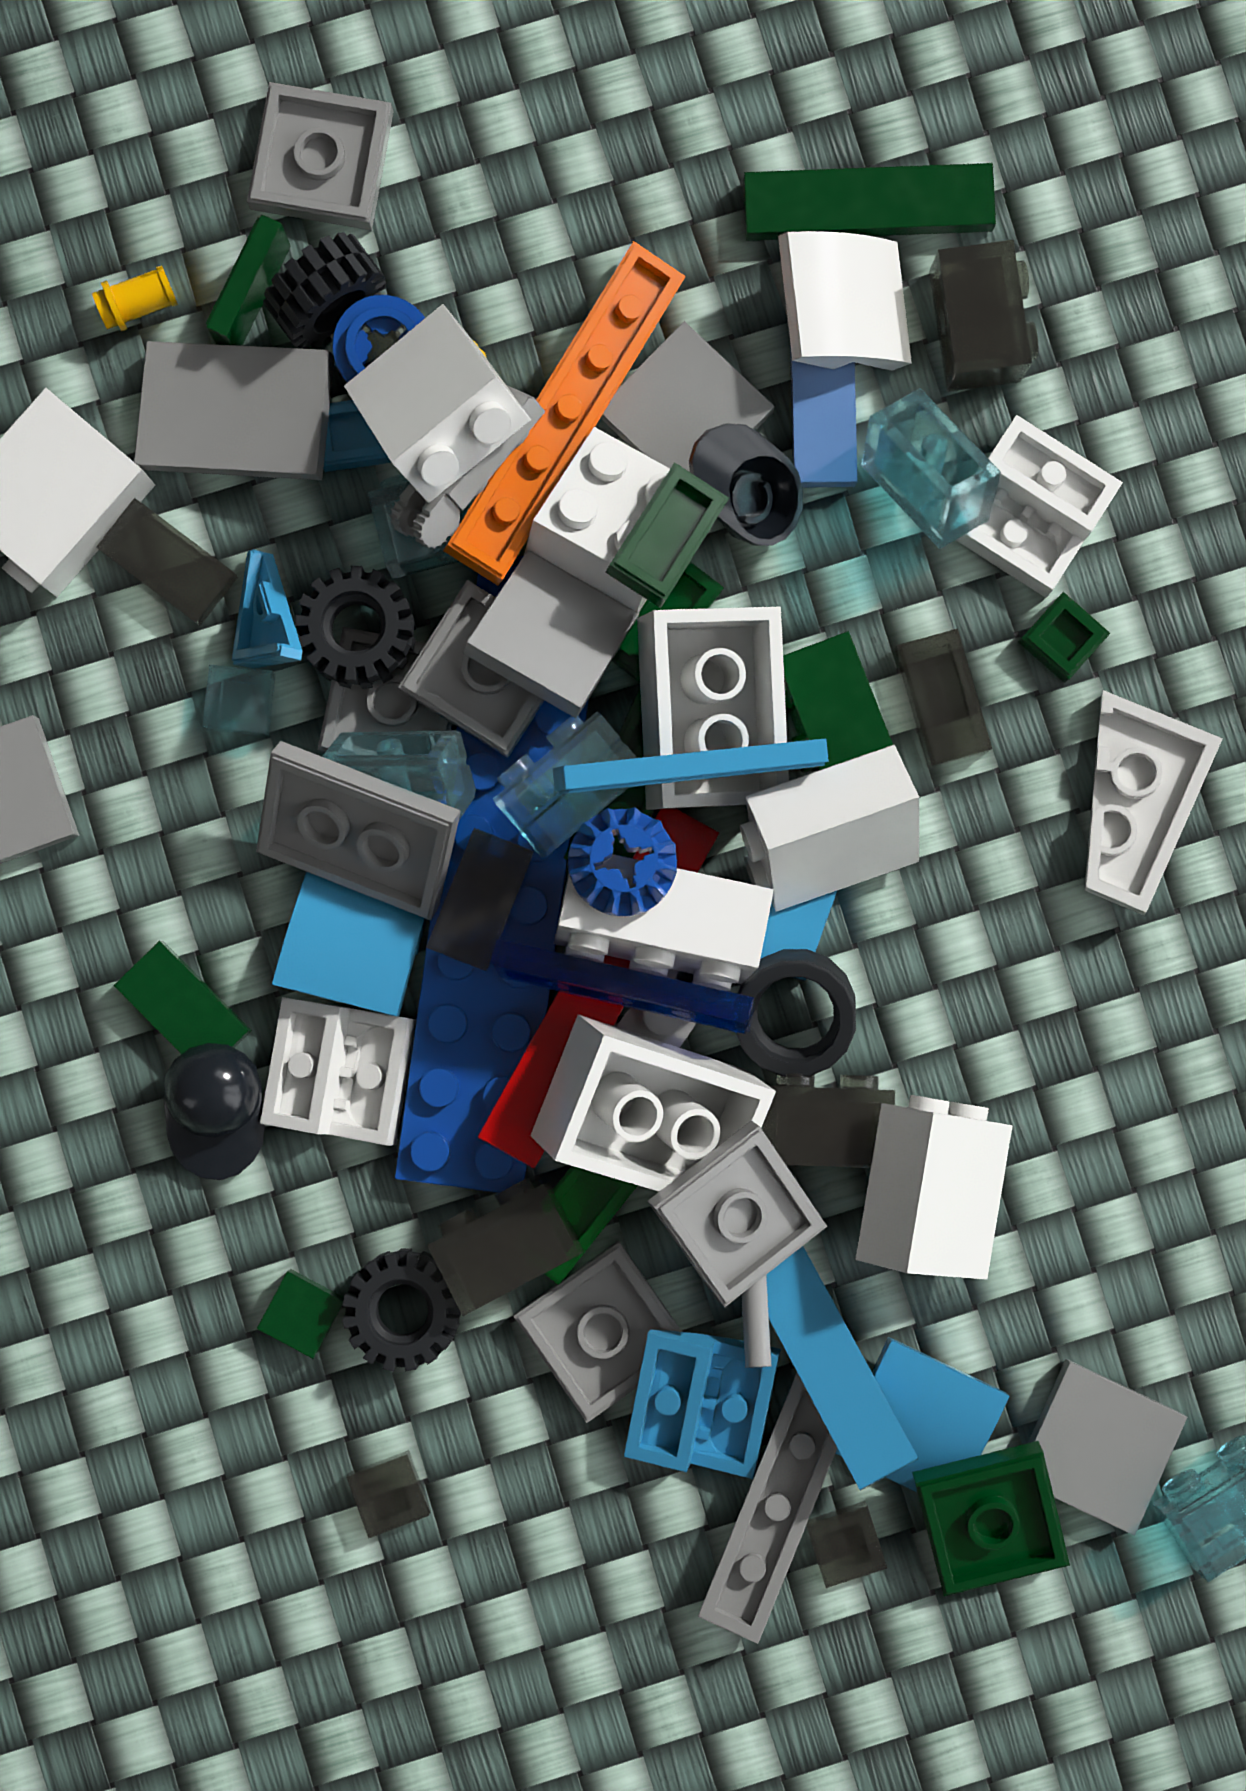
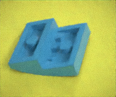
M306 872L285 935L272 985L399 1017L415 955L418 956L427 919Z
M650 1330L647 1335L624 1457L686 1473L690 1464L754 1479L781 1349L770 1347L772 1367L745 1368L744 1341L689 1332Z
M888 1337L872 1374L918 1456V1460L890 1474L886 1478L917 1492L912 1472L980 1456L1010 1396L994 1386ZM837 1448L835 1454L841 1456V1454H840V1452H839V1450H838V1448Z

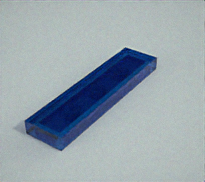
M496 939L491 957L494 968L500 978L742 1034L750 1032L755 1011L754 997Z

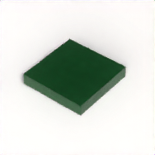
M1039 1441L912 1472L944 1596L1070 1566L1045 1456Z

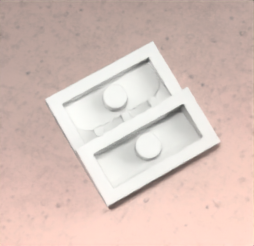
M786 232L778 236L792 361L829 369H836L855 362L891 371L912 364L897 242L873 236L839 232Z
M1016 415L941 531L1047 598L1084 540L1093 531L1123 482Z
M282 997L260 1123L313 1134H329L382 1145H396L417 1019Z

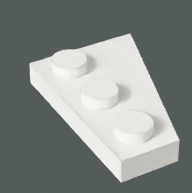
M1102 691L1085 891L1141 915L1146 914L1223 738L1107 691Z

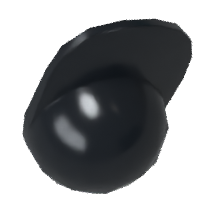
M722 424L706 430L697 439L689 458L690 473L729 497V500L717 517L729 534L734 538L756 546H773L785 540L796 528L803 510L801 479L799 472L790 459L759 432L745 424Z
M206 1043L189 1048L173 1061L165 1075L163 1096L166 1131L172 1153L185 1169L200 1178L223 1180L239 1175L255 1160L263 1145L265 1124L260 1123L263 1095L257 1068L245 1053L226 1044Z

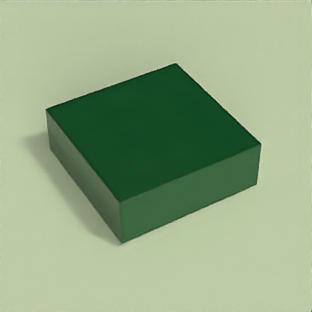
M1062 592L1018 643L1066 683L1109 636L1110 632L1066 593Z
M290 1269L284 1276L257 1329L314 1359L343 1307L344 1297Z

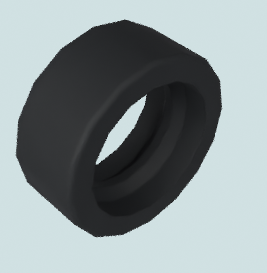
M783 949L761 958L759 968L741 984L734 1006L735 1033L744 1052L762 1069L783 1077H809L831 1068L847 1052L856 1031L855 993L846 973L829 957L808 949ZM786 977H804L816 982L828 993L833 1004V1021L828 1033L817 1043L805 1048H788L773 1042L763 1032L758 1021V1004L763 992L774 982Z

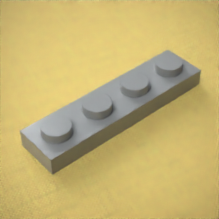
M796 1373L698 1615V1617L757 1644L760 1641L837 1450L834 1440L798 1373Z

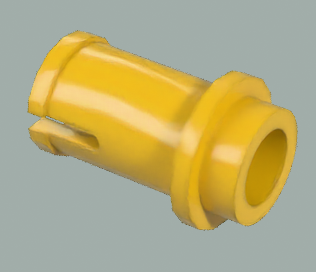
M162 265L156 267L155 270L112 286L109 285L108 281L101 282L103 289L92 293L96 307L107 330L119 326L120 330L124 331L127 329L126 322L171 305L172 307L178 305Z

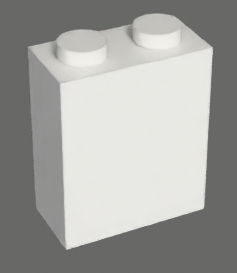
M444 304L440 305L344 385L390 461L428 503L433 501L531 421L528 414L479 347Z
M47 388L39 394L0 439V551L10 558L3 565L2 569L32 593L40 584L54 596L58 597L154 488L155 484L136 463Z
M895 745L746 796L749 822L740 825L743 842L748 852V856L744 857L745 865L752 885L774 889L772 904L776 912L919 862V795Z
M910 1095L908 1107L882 1103L856 1260L909 1274L987 1279L1012 1125L987 1121L989 1108L951 1101L949 1105V1101Z

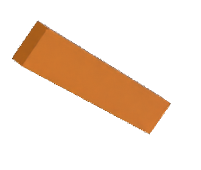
M633 241L538 395L536 401L544 409L545 413L529 431L525 441L511 452L488 480L484 490L476 496L459 527L443 550L444 552L497 586L502 582L527 541L534 518L592 429L600 420L685 279V275Z

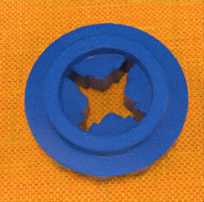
M391 295L369 296L351 305L339 319L333 336L334 360L345 381L348 383L365 369L363 365L369 360L368 356L373 347L368 340V334L363 330L365 327L373 334L376 332L382 338L389 336L391 333L395 334L400 328H403L405 331L399 336L400 340L425 319L424 315L408 301Z
M636 807L614 810L606 808L600 814L583 822L574 836L568 854L570 879L580 897L591 907L602 913L613 916L641 914L656 906L670 890L677 873L676 844L671 840L660 820L641 813ZM614 835L618 836L619 843L624 844L627 852L639 851L641 854L649 851L650 853L635 863L633 867V888L629 887L627 878H623L619 869L607 870L605 867L595 870V867L603 865L604 861L612 857L615 841Z

